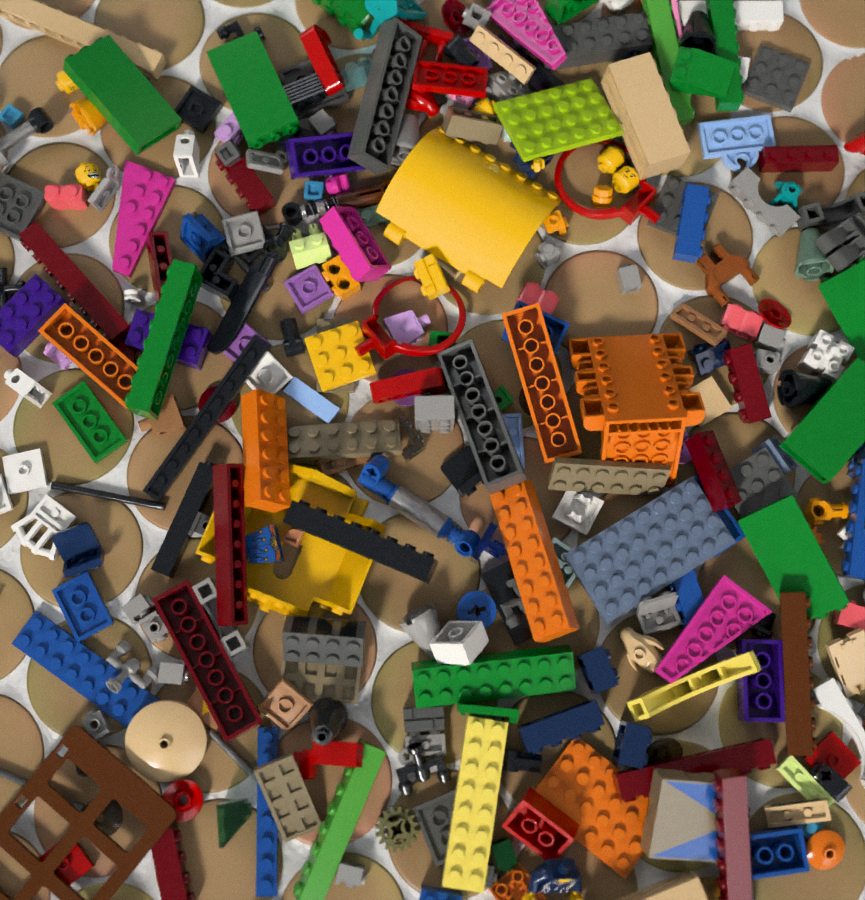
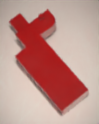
M313 741L312 749H302V752L294 751L293 756L296 762H301L300 772L303 779L313 780L317 776L318 764L362 767L364 743L331 741L327 745H318Z

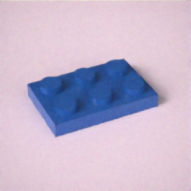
M86 571L52 590L77 643L115 624L90 572Z

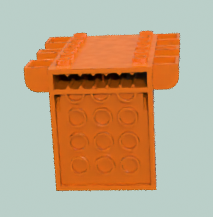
M663 333L568 339L571 365L578 370L575 371L574 377L576 390L584 397L580 398V410L584 428L589 431H601L600 460L669 464L671 472L664 487L675 486L685 426L701 423L706 411L700 392L690 391L694 380V372L691 365H682L686 354L682 334Z

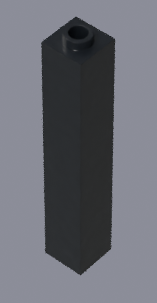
M206 461V464L199 462L151 570L170 578L174 577L194 531L190 530L197 513H203L213 491V465L216 464Z

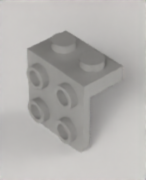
M507 70L489 75L487 78L485 97H488L490 101L494 99L495 102L533 93L527 84H523Z
M667 591L653 599L652 597H646L638 604L636 618L643 635L649 636L682 625L675 607L678 598L677 592L671 593V591Z

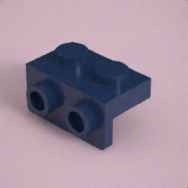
M724 338L716 347L708 342L697 344L688 351V354L693 357L697 372L702 376L725 365L723 362V350L730 349L731 346L729 340Z

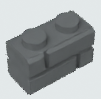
M416 706L403 707L405 733L409 732V736H419L421 731H429V735L441 734V730H445L443 706L417 709Z

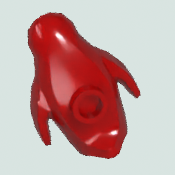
M411 81L405 107L428 114L429 119L436 116L440 112V105L432 92L412 90L413 82Z

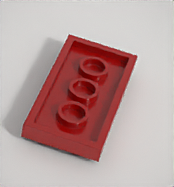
M417 60L412 90L485 98L488 68Z

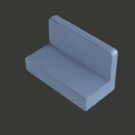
M777 435L752 449V453L755 454L766 447L784 475L798 467L793 458L778 446L781 441Z

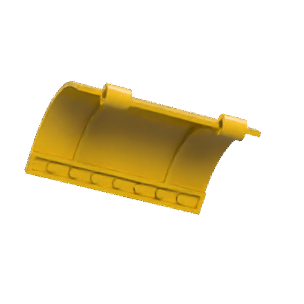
M438 126L428 132L408 154L387 187L376 212L391 221L384 231V237L399 246L407 238L431 254H434L439 259L466 274L462 284L478 294L484 286L486 279L503 288L511 271L536 231L552 210L559 206L562 200L558 197L557 193L544 189L540 183L533 182L525 174L512 170L510 165L497 161L493 155L482 152L478 146L465 142L464 138H451L445 135L443 127Z

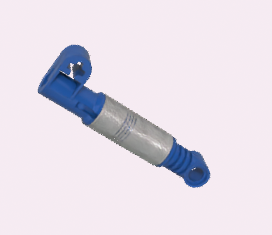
M381 454L374 455L363 467L357 483L386 501V505L404 515L407 519L413 521L414 524L416 523L419 527L421 526L422 529L438 539L447 538L446 541H451L450 544L455 543V549L460 555L464 557L470 556L480 544V536L473 530L462 531L463 528H458L457 524L454 526L455 523L451 517L428 504L427 501L425 502V500L400 484L395 485L386 479L385 475L389 469V461Z

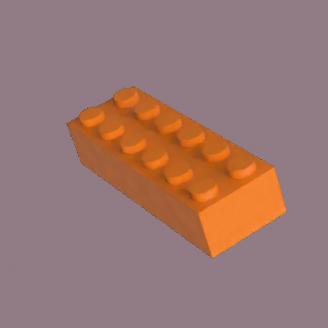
M64 303L38 332L123 407L130 411L125 406V397L131 390V378L133 374H136L138 367Z
M256 388L241 396L245 506L276 513L291 507L286 400L284 397Z

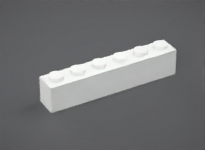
M677 1L682 31H684L692 12L703 11L707 14L706 1ZM734 1L733 8L736 9L735 25L738 26V31L779 30L784 21L783 1Z

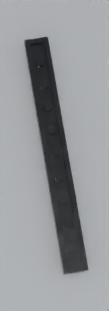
M256 334L252 337L145 486L143 492L157 502L163 499L272 345Z

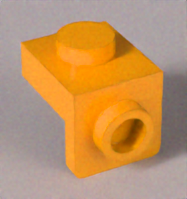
M560 210L550 213L544 220L547 233L550 234L558 231L560 236L567 234L566 227L569 225L566 217H562Z

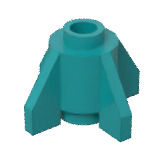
M776 181L774 186L778 193L769 205L776 206L779 203L784 206L788 204L797 212V198L803 191L802 187L795 182Z

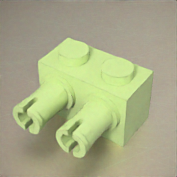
M314 223V228L312 224L308 226L310 236L303 237L302 231L299 228H296L297 233L291 234L292 241H289V245L297 270L332 259L325 232H320V227L317 223Z

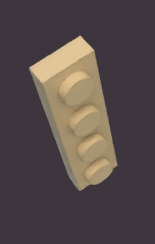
M482 24L477 26L469 41L523 84H527L536 67Z

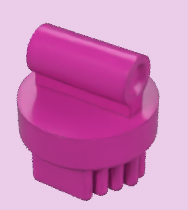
M335 174L326 178L325 185L327 192L331 196L351 190L347 174Z

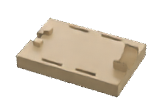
M862 628L847 633V638L843 640L838 637L825 643L835 675L842 686L841 691L844 697L847 698L857 693L860 695V692L865 689V631Z

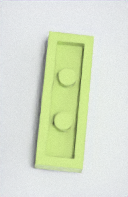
M787 756L776 767L779 773L805 800L827 798L828 807L835 802L828 792L793 756Z

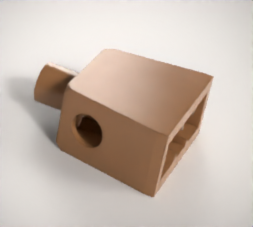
M173 393L165 396L158 421L149 418L138 421L142 432L152 429L156 436L184 432L187 429L179 403Z

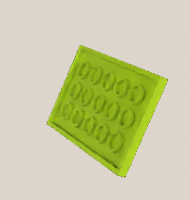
M592 78L495 102L493 106L495 113L523 162L622 136L624 132Z

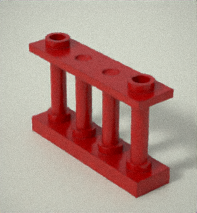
M397 18L422 36L417 60H423L427 45L430 43L438 46L433 62H441L444 53L443 47L454 37V33Z

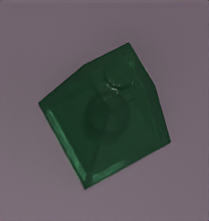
M248 798L223 800L217 804L219 848H224L249 820V816L252 815V804L248 803Z

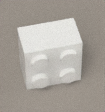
M448 621L429 644L437 664L470 665L489 642L482 621Z

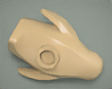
M624 627L620 631V637L624 643L629 663L637 672H639L637 666L639 664L649 673H653L663 658L656 647L665 650L664 646L656 638L638 634L632 628Z

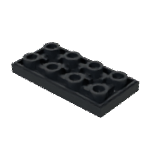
M510 560L482 573L481 577L496 604V608L514 645L516 646L533 638L526 613L523 614L518 606L513 607L512 610L514 614L518 615L521 624L510 629L505 622L506 617L500 607L501 604L513 598L518 599L513 587L510 588L506 584L507 581L515 578Z

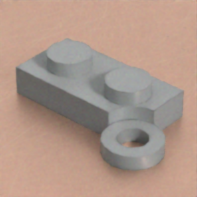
M247 149L245 153L247 168L282 175L284 164L288 162L287 152L281 150L272 154Z
M111 166L107 170L106 177L102 179L101 183L87 200L95 210L102 212L122 185L118 179L119 168Z
M445 733L405 736V749L399 752L398 760L402 765L406 766L413 762V755H410L408 761H404L402 755L408 753L406 747L414 742L422 743L423 750L421 756L446 754Z

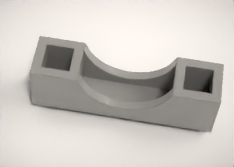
M746 167L731 181L728 189L734 197H737L743 203L746 209L751 210L760 222L769 227L772 234L781 238L795 225L800 216L788 204L776 207L765 203L758 192L760 178L749 167Z
M209 577L193 586L192 588L199 602L212 619L228 656L233 658L249 649L250 646L239 625L217 626L215 580Z

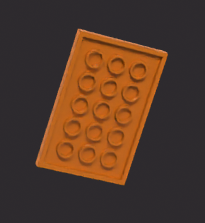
M581 738L570 740L534 790L578 823L580 826L575 839L625 879L644 853L640 843L644 821L649 809V797L644 798L643 795L636 796V800L631 802H624V800L617 798L611 773L621 770Z

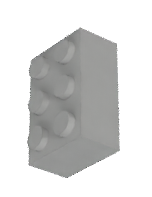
M454 395L414 396L416 432L430 434L431 431H438L440 434H447L454 430Z

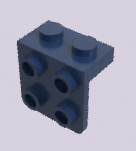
M88 522L52 535V541L64 561L63 574L66 578L78 576L86 570L97 569L104 564L105 552Z

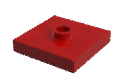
M830 731L817 744V750H813V756L803 757L804 761L811 768L816 763H824L843 779L862 763L833 731ZM824 771L821 772L822 777H824L826 774Z
M77 843L57 868L56 873L67 884L72 885L95 865L81 845ZM57 844L40 856L39 859L44 861Z

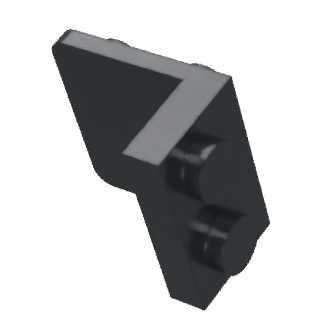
M466 446L441 465V471L462 498L466 495L468 497L477 491L476 487L481 483L484 485L471 446Z

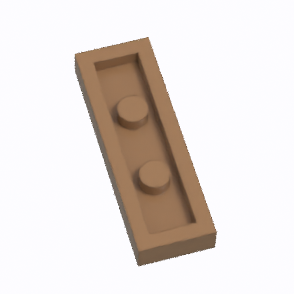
M683 302L670 313L672 320L714 347L727 336L728 330Z

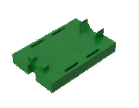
M457 704V712H461L463 716H465V713L509 717V723L518 724L520 709Z

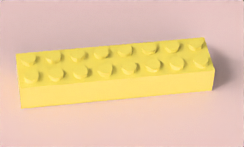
M467 716L441 881L444 887L484 893L508 722Z

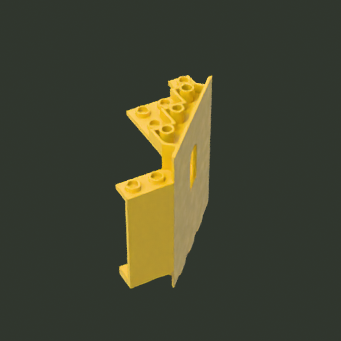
M289 464L291 502L293 500L299 503V500H303L311 504L310 508L316 510L317 507L328 511L327 515L333 517L334 514L345 518L344 522L351 524L354 521L363 525L362 529L369 531L371 528L380 532L381 537L383 536L386 526L373 519L363 517L369 501L357 497L356 490L315 469ZM245 506V536L274 524L278 528L281 539L287 531L294 528L283 522L289 507L273 513ZM214 510L195 554L202 556V561L210 564L215 561ZM306 532L300 544L303 547L291 575L286 579H279L275 576L273 571L275 563L250 564L249 558L246 557L247 600L258 604V609L269 613L270 610L285 615V618L286 615L323 618L325 610H331V612L341 616L343 612L351 615L373 561Z

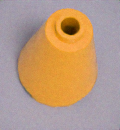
M87 97L73 101L69 105V108L73 107L71 113L82 130L87 129L89 131L87 133L89 136L95 135L107 122Z

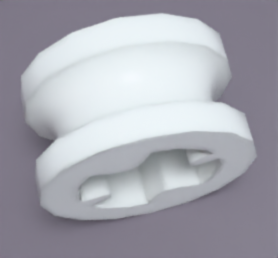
M135 289L124 291V295H126L124 302H141L139 297L141 296V291Z

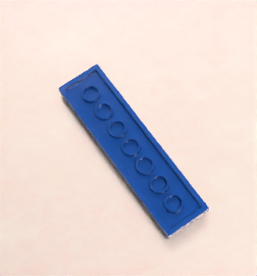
M39 611L34 612L11 643L126 728H128L133 717L143 707L160 700L147 689L143 690L129 677L121 683L122 689L118 693L112 692L107 687L106 681L109 678H116L122 671L116 669L82 642L77 643L74 636Z

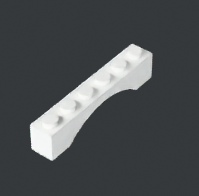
M825 678L816 683L814 689H810V696L814 697L818 708L835 716L852 735L857 746L860 761L862 762L860 764L859 780L865 788V730L862 727L863 722L853 712L851 701L844 697L841 691V684L836 679L834 680V678Z

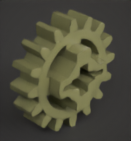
M400 805L398 810L391 806L389 813L383 810L384 817L378 816L377 819L381 824H376L375 828L380 829V831L375 835L376 837L381 836L379 844L385 842L386 850L391 846L394 853L397 848L404 852L405 845L411 848L410 841L416 842L417 838L414 834H418L419 830L414 827L419 823L418 821H413L414 813L408 814L409 808L402 811ZM393 815H400L398 819L391 820L389 818ZM406 820H408L410 823L411 832L408 829H406ZM402 821L400 828L402 832L398 831L393 836L394 828L392 826H397ZM384 826H385V828H387L388 831H389V836H388V838H387V837L385 836V834H384V830H383V827H384ZM399 838L406 839L399 843L395 842V840Z

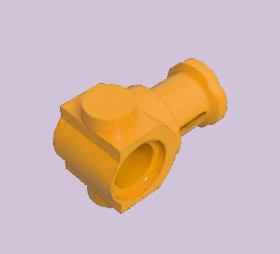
M821 497L809 498V503H807L805 509V516L812 523V526L824 525V521H830L834 517L847 519L849 513L846 502L831 504L825 500L821 501ZM814 507L818 508L819 516L814 514Z

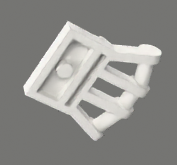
M46 494L30 515L13 524L11 528L13 532L16 531L21 540V545L29 547L34 555L46 556L50 560L55 561L59 552L54 543L51 550L43 548V546L53 533L71 528L78 517ZM37 519L38 521L26 534L23 527ZM45 525L48 528L47 531L35 543L33 537Z

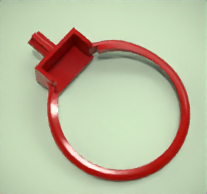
M611 139L600 141L615 145L629 154L627 147ZM578 148L564 151L561 155L554 173L555 187L561 200L575 213L596 220L620 217L630 226L641 214L654 224L661 218L662 215L649 206L654 200L657 189L647 182V178L640 180L641 190L639 189L618 210L617 207L594 210L578 205L567 195L561 180L564 162Z
M408 276L392 282L376 296L372 305V316L361 322L362 334L367 340L354 348L357 355L362 357L375 348L382 358L386 360L395 353L421 357L437 354L447 349L459 338L465 326L466 310L462 298L449 285V293L458 305L459 321L454 332L446 340L433 346H416L404 342L400 345L396 339L392 340L377 323L379 307L384 296L393 287L400 283L417 279L415 276Z

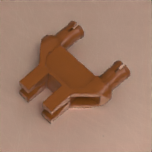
M720 243L711 251L712 256L718 262L716 265L706 254L697 261L698 266L705 273V292L710 296L712 295L721 307H724L731 301V298L727 296L721 287L736 274H741L750 286L760 280V277L751 269L748 259L729 254Z

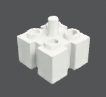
M821 329L812 337L807 347L809 350L803 354L797 367L809 374L814 371L818 373V377L829 379L833 383L844 369L842 365L849 360L855 348L842 340L839 343L832 341L834 336Z

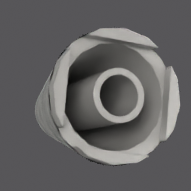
M405 114L402 117L392 157V163L401 166L411 150L421 140L418 120L412 114Z
M427 603V608L422 609L420 606L405 615L402 618L404 622L399 621V624L430 659H435L429 643L442 628L434 604Z

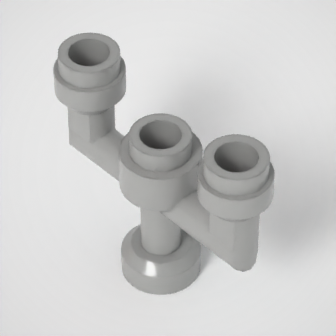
M125 640L119 642L115 646V650L106 658L107 662L119 671H122L116 678H109L106 681L107 687L114 693H118L122 689L121 683L127 677L143 690L152 680L158 679L159 666L155 664L150 666L146 670L145 676L141 678L137 675L141 667L139 660L132 658L128 659L125 663L118 660L121 656H126L131 649V645Z

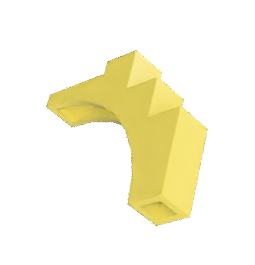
M752 650L728 659L725 658L710 663L697 671L681 676L673 683L654 687L627 702L634 721H640L704 691L756 673L762 669Z

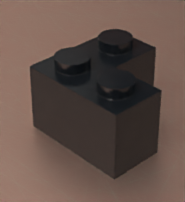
M214 247L200 273L203 276L202 288L231 303L240 285L236 279L228 276L234 265L230 255Z

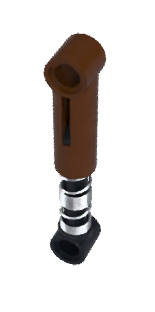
M386 179L381 184L336 194L337 197H331L330 200L323 199L305 206L304 204L299 205L294 202H288L282 207L283 219L289 226H296L303 219L311 215L316 216V214L323 215L327 213L333 206L355 207L357 209L378 204L392 179ZM290 212H295V213H296V214H295L294 216H292V217L288 216V214H289Z

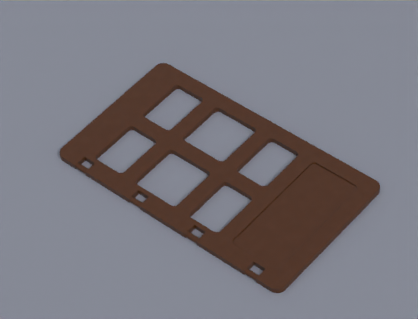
M74 726L70 728L60 743L48 755L19 791L18 795L0 815V847L31 874L30 879L14 899L10 898L0 889V900H32L42 887H46L60 900H85L56 873L57 868L82 837L88 839L117 866L113 874L92 899L111 900L176 819V808L83 727ZM63 746H66L69 750L61 757L57 753ZM67 759L71 760L101 787L100 792L84 812L76 808L50 784V780ZM24 796L28 801L21 808L17 803ZM36 797H40L70 824L68 832L44 861L40 860L11 834V828ZM113 799L118 801L147 827L145 834L130 852L124 850L96 825V819Z

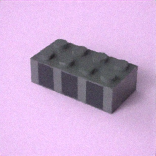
M286 615L282 632L283 661L363 667L366 621Z

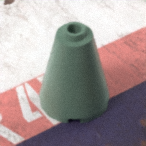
M813 227L805 229L800 235L794 269L795 276L798 279L799 276L803 277L804 281L822 280L826 278V274L830 272L831 275L834 267L827 260L830 255L824 256L814 243L821 236V233Z

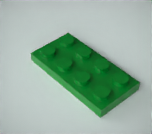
M82 381L52 402L94 463H99L128 442L85 381Z

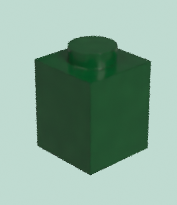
M507 836L491 843V850L499 871L504 870V872L514 869L515 864H518V860L509 837Z

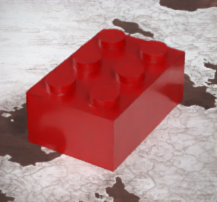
M531 787L527 789L508 812L502 824L503 828L544 860L557 859L575 839L580 826Z

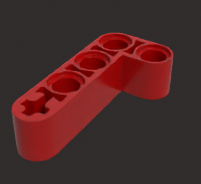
M316 24L312 25L300 33L299 37L324 91L331 97L345 88L346 84L328 47L332 43L328 33Z
M434 367L370 383L373 403L379 404L427 392L434 395L448 392V386L442 368Z

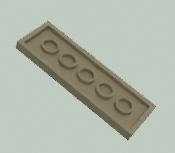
M399 419L287 426L289 462L373 457L376 454L383 456L401 455Z
M555 457L547 488L548 490L661 496L671 468L669 464Z

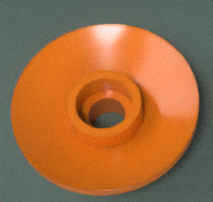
M827 829L814 833L808 839L805 846L808 862L815 868L822 870L836 866L843 858L845 852V844L841 836L835 831Z

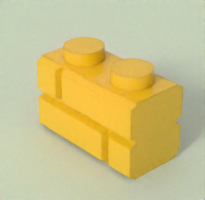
M430 254L413 263L415 266L413 273L416 279H420L423 284L420 286L424 297L428 296L432 300L450 291V287L434 254Z

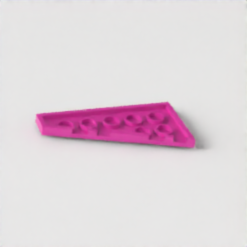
M495 0L486 8L487 11L492 13L489 19L552 70H555L567 59L563 47L537 0Z
M125 160L112 270L131 278L146 248L148 233L154 231L177 181L172 177Z
M722 575L654 669V672L667 682L673 683L773 611L727 576Z

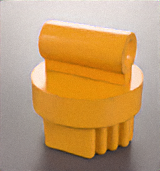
M597 185L594 187V192L592 193L593 208L608 209L613 199V188L608 185Z

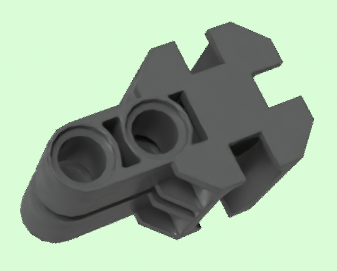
M860 212L826 232L814 242L824 256L832 253L827 260L837 272L847 266L854 265L857 260L865 256V218Z

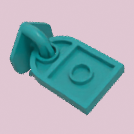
M365 0V8L374 17V20L367 31L357 28L354 31V37L356 39H373L383 22L391 20L396 16L405 20H424L427 13L414 0Z

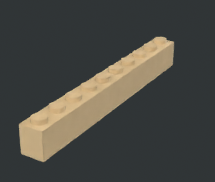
M0 0V16L79 49L92 45L100 37L104 38L109 35L141 73L153 80L158 81L167 64L163 53L158 49L152 50L141 42L136 43L124 35L119 36L109 29L99 28L95 23H87L78 16L68 15L65 11L51 8L44 2L39 3L35 0Z

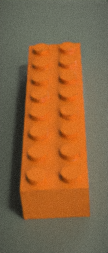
M540 303L502 313L545 463L554 461L555 457L566 458L583 453Z
M527 479L494 494H490L534 641L545 643L580 629L533 481Z

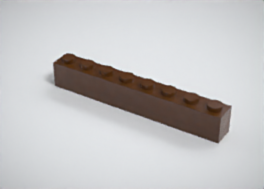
M780 591L786 746L788 756H813V750H817L816 737H812V729L816 730L815 717H811V709H815L814 697H810V689H814L813 676H809V669H813V658L808 655V648H812V637L808 636L807 628H811V616H807L806 608H810V596H806L805 591Z

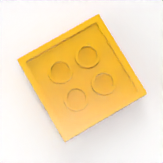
M358 320L304 338L322 392L376 375L369 352L361 357L357 355L354 349L365 341Z

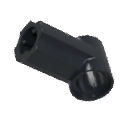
M455 35L443 47L446 56L451 60L455 59L461 65L476 67L479 63L480 58L467 47L465 41L459 35Z
M286 318L280 321L286 357L304 354L305 349L302 338L299 335L296 319Z
M511 749L504 750L503 771L540 773L542 755L521 753V751Z

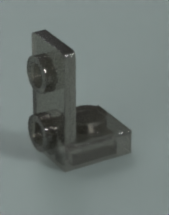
M401 416L399 423L415 443L414 445L410 443L403 449L401 455L407 463L425 450L423 445L425 441L420 434L416 435L412 429L414 427L408 419L404 420Z

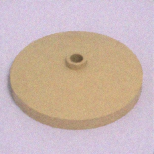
M177 700L155 701L143 707L131 720L125 735L127 757L134 769L150 780L172 782L182 779L192 773L204 757L208 742L206 726L198 712L186 703ZM164 740L167 741V742H168V746H165V744H162L161 741H164Z

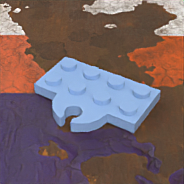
M770 114L702 122L697 125L703 160L721 158L724 165L734 172H739L741 169L737 159H743L746 162L745 168L749 167L751 169L755 165L759 153L764 146H776Z

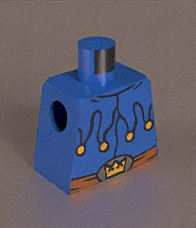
M269 525L245 536L246 557L249 558L250 564L285 562L276 525Z

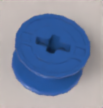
M471 591L465 594L457 607L459 621H482L484 628L492 624L497 613L493 598L482 591ZM473 606L485 608V611L479 613L480 616L468 614V611L474 609Z

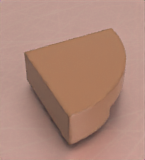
M293 528L287 531L280 541L298 548L305 532Z

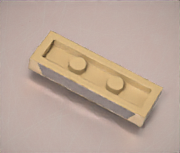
M827 798L764 805L768 828L831 821Z

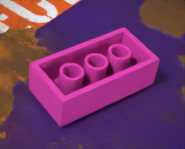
M333 206L319 219L323 231L328 234L333 247L337 249L342 262L348 267L351 277L356 282L378 281L392 268L355 207Z

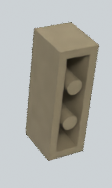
M453 106L448 107L442 124L445 135L451 138L459 137L467 141L475 140L486 145H497L503 129V125L497 115Z

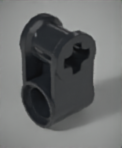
M824 763L813 765L811 769L813 778L838 803L853 788L845 779ZM822 771L826 774L824 777H822Z

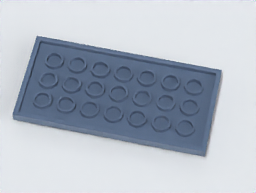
M692 476L563 556L607 624L638 605L644 598L657 593L736 543L717 512H713L709 500Z

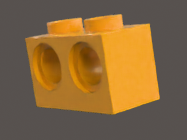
M340 254L322 264L323 272L321 274L326 282L330 281L332 284L331 290L335 297L339 296L344 301L361 290L360 283L351 277L350 271L342 262ZM334 268H338L340 270L336 274L331 273V270ZM343 283L349 284V287L346 289L340 288Z

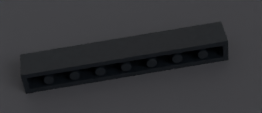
M292 500L291 507H289L283 520L285 524L425 583H430L438 561L434 559V554L427 551L419 553L416 551V547L405 543V546L398 544L399 540L387 536L385 539L376 530L370 528L369 531L362 529L363 525L352 521L349 524L344 522L345 518L334 514L332 517L327 515L328 511L317 507L315 510L310 508L311 504L299 500L298 503Z

